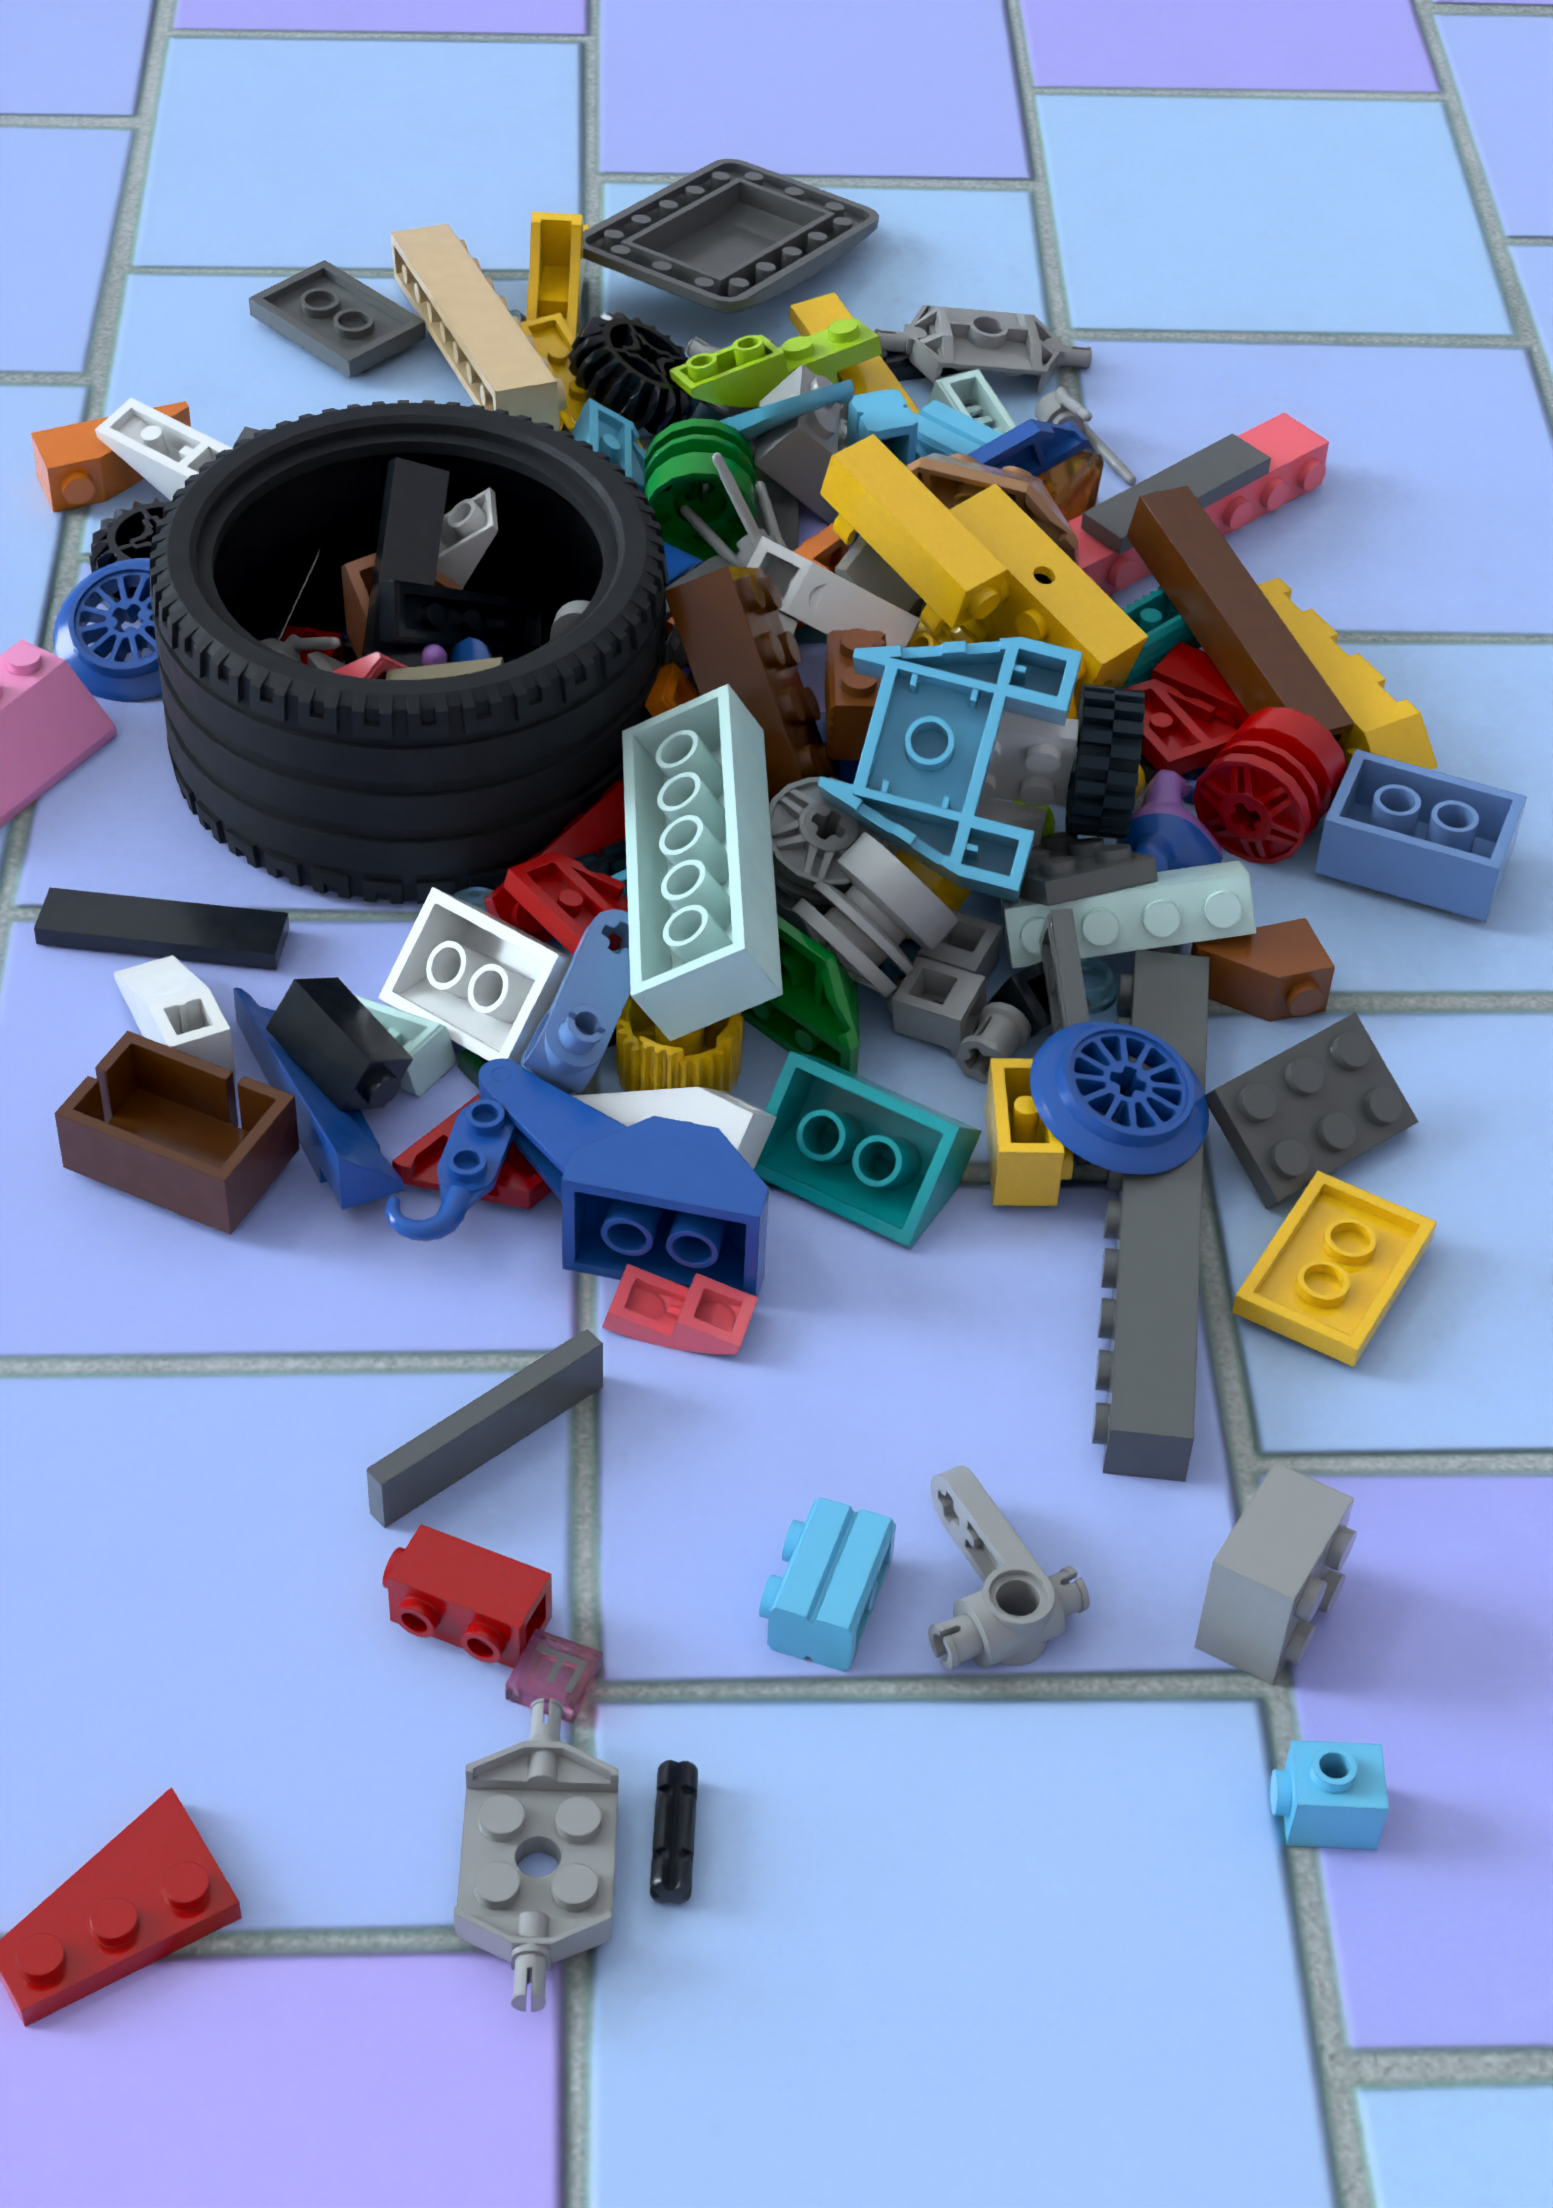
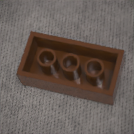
M726 566L666 590L665 597L700 696L729 684L764 730L769 804L771 799L787 784L808 777L822 776L835 778L840 775L839 762L827 756V742L823 743L816 721L821 718L817 699L810 687H803L796 665L801 664L798 644L790 631L784 632L777 609L782 607V600L773 578L770 575L765 576L762 568Z

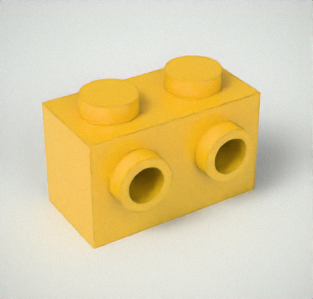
M990 1058L984 1115L992 1205L1057 1206L1061 1180H1071L1073 1152L1065 1147L1046 1127L1032 1098L1030 1072L1033 1059Z

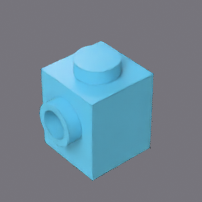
M1291 1740L1284 1770H1273L1270 1788L1272 1814L1284 1816L1286 1846L1377 1850L1389 1811L1382 1744Z

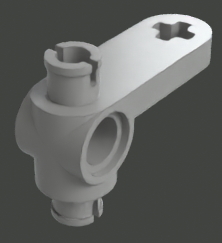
M959 1465L933 1476L931 1480V1495L936 1512L949 1535L984 1583L982 1590L963 1597L954 1603V1618L929 1627V1641L936 1658L943 1656V1654H948V1656L941 1658V1665L947 1670H951L969 1659H972L982 1668H988L997 1663L1008 1666H1022L1034 1662L1044 1653L1049 1640L1064 1633L1066 1626L1065 1617L1076 1612L1081 1613L1089 1608V1594L1083 1579L1079 1578L1070 1583V1580L1077 1577V1571L1071 1566L1065 1567L1058 1573L1047 1577L969 1468Z

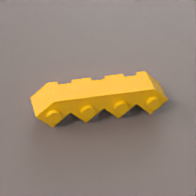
M1279 577L1258 584L1260 590L1355 723L1343 749L1347 768L1356 749L1430 770L1437 768L1438 765L1421 712L1407 699L1399 702L1393 699L1384 690L1386 679L1359 653L1351 656L1347 655L1336 644L1338 633L1312 608L1301 611L1290 600L1292 589Z

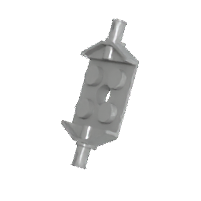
M923 305L910 325L905 324L904 332L874 330L879 335L881 351L902 352L903 355H907L908 360L933 384L935 380L940 379L943 367L953 368L961 372L979 369L1002 372L1009 376H1020L1022 374L1036 375L1038 379L1036 392L1042 393L1055 373L1056 368L1071 366L1089 369L1092 361L1091 347L1063 345L1061 338L1055 337L1035 315Z
M544 1698L532 1702L530 1738L527 1741L520 1742L466 1765L465 1770L466 1797L457 1906H454L455 1934L462 1940L511 1963V1969L514 1970L511 2005L516 2010L526 2012L528 1983H532L531 2012L540 2011L545 2007L546 1971H551V1964L602 1945L612 1938L619 1769L560 1740L563 1705L558 1700L549 1698L547 1724H544ZM533 1853L548 1854L559 1863V1866L552 1873L541 1877L527 1875L517 1865L524 1857Z

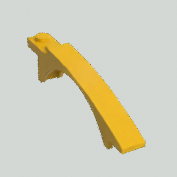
M532 211L526 321L561 313L575 337L580 332V306L587 260L583 258V231L589 229V225L583 224V215ZM560 417V431H564L565 423Z

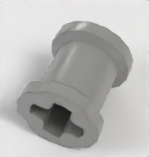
M992 1002L985 1005L977 1016L978 1028L973 1035L963 1039L955 1055L960 1069L967 1076L983 1084L988 1083L990 1058H1010L1013 1052L1023 1048L1031 1037L1029 1020L1020 1010L1004 1002Z

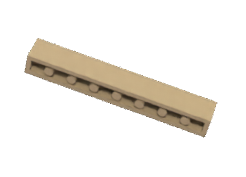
M448 223L390 232L395 280L419 318L425 321L426 329L474 404L485 406V410L501 409L509 411L511 416L524 415L531 417L534 423L545 422L553 425L555 431H560L559 411L566 408V395L562 380L552 375L546 357L539 356L532 337L525 336L519 318L510 314L505 298L503 296L498 297L491 278L485 277L481 272L478 259L471 258L465 240H459Z

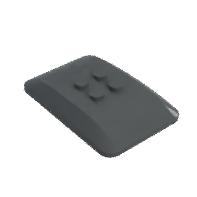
M720 159L583 231V258L715 311L738 313L749 310L797 286L837 261L878 228L879 214L865 205L738 159Z

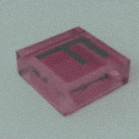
M535 1629L505 1684L506 1700L531 1708L533 1701L544 1698V1710L547 1715L549 1711V1698L558 1700L563 1705L561 1720L573 1724L603 1668V1652Z

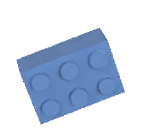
M1356 749L1325 818L1314 873L1486 922L1515 846L1527 796Z

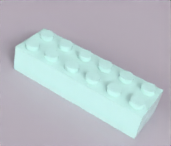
M729 684L622 731L631 997L669 1041L783 995L764 730Z

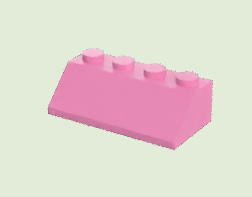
M23 639L0 655V828L117 736L116 726L67 661Z

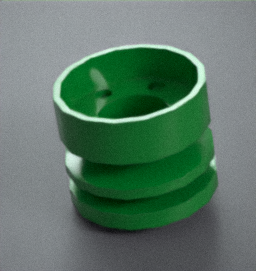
M691 418L671 424L652 440L645 455L644 492L648 498V505L652 506L656 513V520L660 524L663 541L706 561L713 556L720 555L681 514V506L688 505L735 554L738 553L739 549L736 543L748 533L712 461V455L718 452L723 456L755 522L756 465L754 464L755 456L749 441L734 427L715 419Z

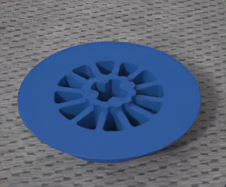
M150 558L127 559L106 565L84 578L74 587L63 602L54 626L53 643L55 654L67 661L93 696L112 701L133 702L162 694L150 598ZM137 587L133 598H130L129 589ZM119 591L121 600L115 602L109 595ZM102 603L109 610H102L96 607L98 604ZM138 619L140 620L142 625L138 629L128 627L123 631L121 625L125 621L135 623ZM89 622L96 623V624H92V625H88V626H87V624H88ZM144 648H149L153 652L142 658L141 652ZM131 652L132 660L124 662L127 653Z
M1094 1021L1078 1023L1059 1030L1050 1036L1039 1048L1033 1059L1030 1072V1089L1035 1107L1050 1132L1065 1147L1094 1165L1125 1174L1146 1175L1161 1173L1174 1169L1189 1160L1198 1151L1206 1137L1209 1126V1106L1202 1084L1195 1072L1179 1053L1163 1039L1149 1031L1113 1022ZM1128 1056L1134 1057L1136 1062L1131 1063ZM1142 1064H1146L1152 1069L1144 1070ZM1120 1086L1126 1088V1096L1120 1094ZM1096 1110L1104 1113V1116L1100 1115L1098 1112H1096ZM1111 1119H1115L1120 1124L1113 1122Z

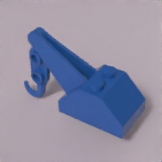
M510 1059L490 1060L480 1068L478 1074L479 1100L463 1108L456 1118L437 1167L441 1205L437 1214L425 1220L409 1219L401 1213L400 1199L398 1197L391 1196L387 1200L385 1214L389 1225L398 1234L417 1241L441 1239L454 1232L464 1220L466 1212L495 1187L513 1142L562 1203V1269L621 1280L628 1263L690 1288L695 1274L698 1273L756 1297L759 1296L764 1280L769 1188L719 1128L658 1116L649 1117L627 1127L540 1079Z

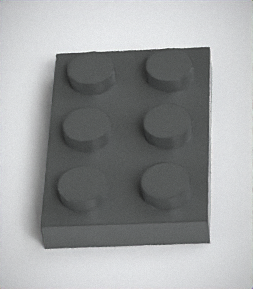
M326 260L249 297L250 315L349 378L365 372L372 366L426 339L424 320Z
M1065 831L1051 833L1042 837L1043 845L1032 847L1019 898L1051 906L1158 881L1155 857L1131 851L1130 844L1104 845V839L1100 837L1078 839V835L1067 834Z
M1356 1012L1205 1095L1211 1113L1266 1208L1308 1186L1317 1171L1329 1174L1419 1122Z

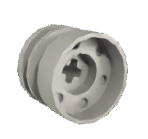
M808 777L787 784L771 799L769 804L777 915L808 937L810 936L801 919L794 913L792 908L803 898L824 916L832 906L813 886L819 880H822L845 894L853 885L842 872L837 862L839 858L864 832L875 838L886 849L890 843L823 800L818 788L820 777Z
M864 832L837 861L842 872L853 886L843 894L830 884L819 880L813 887L832 908L823 916L809 902L802 898L792 910L801 919L810 938L834 954L854 981L879 992L887 999L897 987L878 968L886 958L905 975L909 976L914 971V968L908 957L899 947L903 940L908 937L921 947L932 952L959 923V919L898 858L875 838Z

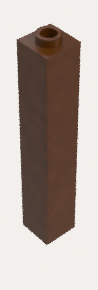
M1182 486L1139 496L1126 537L1248 715L1267 707L1294 709L1313 717L1328 729L1343 750L1355 724L1189 487Z

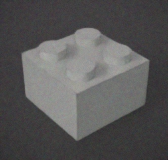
M1274 1462L1213 1560L1195 1648L1271 1685H1274L1287 1661L1298 1665L1305 1656L1316 1630V1625L1310 1623L1317 1609L1326 1614L1331 1611L1344 1584L1345 1574L1338 1571L1341 1570L1346 1562L1357 1535V1531L1347 1527L1354 1498L1278 1462Z

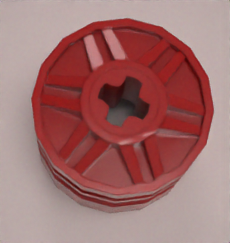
M1267 707L1248 716L1196 781L1193 802L1197 817L1210 831L1219 845L1232 855L1252 863L1274 864L1291 858L1331 807L1347 770L1343 750L1331 732L1309 715L1291 708Z

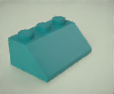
M790 1051L765 1109V1112L777 1118L754 1171L761 1179L902 1245L913 1247L956 1192L982 1131L819 1057Z

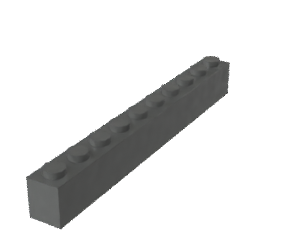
M1136 950L1132 974H1120L1117 1010L1128 1011V1017L1118 1016L1117 1023L1144 1029L1167 1042L1189 1064L1205 1092L1210 957ZM1128 1056L1131 1063L1136 1062L1134 1057ZM1142 1064L1144 1070L1152 1069L1148 1065ZM1120 1086V1094L1126 1096V1088ZM1111 1119L1113 1122L1120 1124L1115 1119ZM1204 1141L1189 1160L1165 1172L1146 1175L1125 1174L1111 1170L1107 1172L1106 1190L1118 1191V1200L1108 1199L1106 1205L1103 1237L1115 1239V1249H1104L1101 1288L1113 1289L1112 1299H1101L1098 1338L1110 1339L1109 1350L1099 1349L1095 1374V1390L1107 1391L1106 1403H1095L1092 1426V1444L1104 1445L1103 1473L1186 1481L1194 1441Z

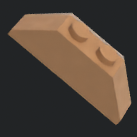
M932 453L906 466L948 509L955 507L996 483L1079 566V547L1076 535L1042 480L1032 476L1028 471L1015 466H1006L1000 469L983 465L971 456L958 453L950 456Z

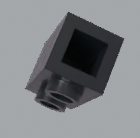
M338 977L294 979L266 1027L267 1031L340 1111L384 1108L398 1093L401 1086L400 1080L413 1061L411 1055Z

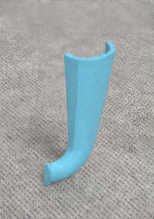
M849 379L719 421L734 427L743 437L750 441L786 422L833 403L847 404L853 399L855 389L852 380Z

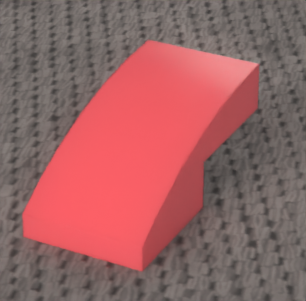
M627 1263L602 1328L629 1338L671 1349L705 1354L737 1355L758 1297L698 1273L695 1274L691 1286L688 1288Z

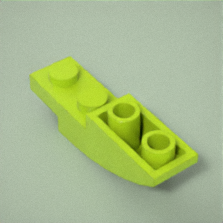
M857 318L840 319L832 322L828 329L810 336L790 338L779 348L762 334L758 336H744L735 340L732 346L714 353L694 355L685 364L672 368L669 372L671 379L692 398L725 406L759 407V401L802 364L815 375H822L833 384L838 383V371L882 355L879 335Z

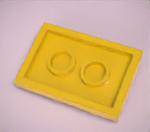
M1317 1171L1236 1293L1232 1313L1354 1367L1431 1243L1437 1222L1321 1171Z

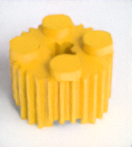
M630 992L616 1025V1068H618L619 1085L623 1092L703 1087L730 1092L732 1084H737L738 1074H741L743 1017L741 1012L669 1041L631 997Z

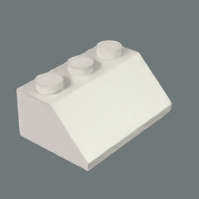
M432 887L378 998L399 1010L446 1025L451 1040L488 1061L504 1058L513 1060L520 1065L524 1051L553 1003L572 957L485 910Z

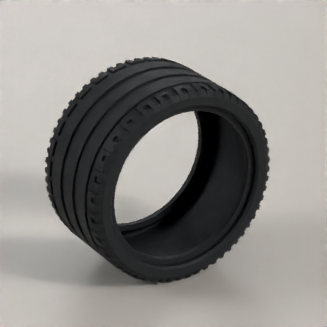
M398 400V403L385 404L384 401H378L366 406L352 404L347 405L346 409L337 410L330 408L322 410V414L318 415L310 413L298 416L299 420L294 422L285 420L277 423L276 428L272 430L262 429L255 432L254 438L239 440L234 443L233 449L222 450L216 454L215 461L205 462L199 467V474L191 475L185 481V488L178 489L174 493L173 503L167 504L164 508L163 519L158 520L156 535L153 536L151 543L150 598L158 653L167 743L177 783H179L183 798L187 799L189 809L193 815H198L199 822L205 830H212L213 838L220 844L228 843L229 851L237 857L245 856L247 863L255 868L265 867L267 873L275 878L283 876L289 878L290 884L298 887L304 885L313 886V891L325 894L332 891L338 893L340 898L351 899L353 896L364 897L366 902L375 903L378 899H390L391 904H403L404 900H417V904H424L432 887L454 897L468 895L470 899L482 897L484 892L494 891L505 881L508 868L522 864L534 854L540 853L564 831L563 828L579 814L585 813L595 804L616 781L624 779L622 731L653 717L645 707V703L656 681L660 667L665 666V591L667 571L661 527L656 520V513L653 507L648 505L647 496L644 492L638 491V485L633 478L625 477V470L620 465L611 464L610 457L603 452H594L593 446L586 441L574 440L573 434L566 431H555L553 425L545 422L534 423L531 417L524 415L511 416L509 411L501 409L490 411L485 410V406L474 404L466 407L460 406L459 402L437 404L434 400H423L422 403H409V400ZM395 457L450 471L444 514L451 511L459 502L471 499L489 487L495 492L498 532L462 590L545 602L546 644L502 665L474 673L444 678L384 680L341 675L292 660L272 650L260 641L269 638L278 639L318 550L317 560L286 626L310 627L321 631L346 626L341 566L376 553L388 463ZM575 600L590 602L573 624L549 641L555 616L563 605Z

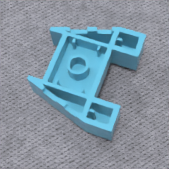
M1025 637L1000 638V641L966 643V641L942 642V645L901 648V645L855 648L852 657L855 673L881 679V684L854 783L849 784L820 776L818 788L821 798L956 886L1018 902L1033 846L1035 831L977 817L976 814L1004 711L1065 726L1080 670L1082 652Z

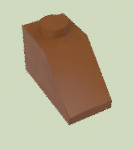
M1306 918L1256 927V934L1192 943L1190 955L1210 957L1208 999L1269 1022L1326 1011L1335 966Z

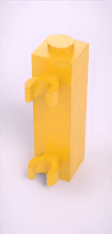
M874 434L831 456L820 495L839 513L834 521L833 531L847 546L853 543L855 534L858 532L927 603L920 615V621L935 636L941 632L945 622L951 629H954L972 618L981 620L996 608L1001 598L999 591L1008 569Z

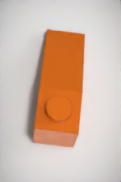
M186 401L153 408L191 427L189 406ZM108 417L31 433L37 478L53 513L106 502L145 479L97 438L95 429Z

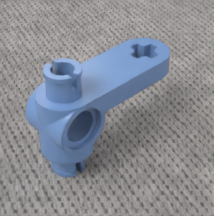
M617 909L603 911L586 928L550 1009L543 1017L521 1057V1067L569 1095L573 1091L580 1094L591 1080L605 1053L631 992L628 912ZM612 933L622 938L620 942L622 950L618 954L608 949L610 945L608 937Z

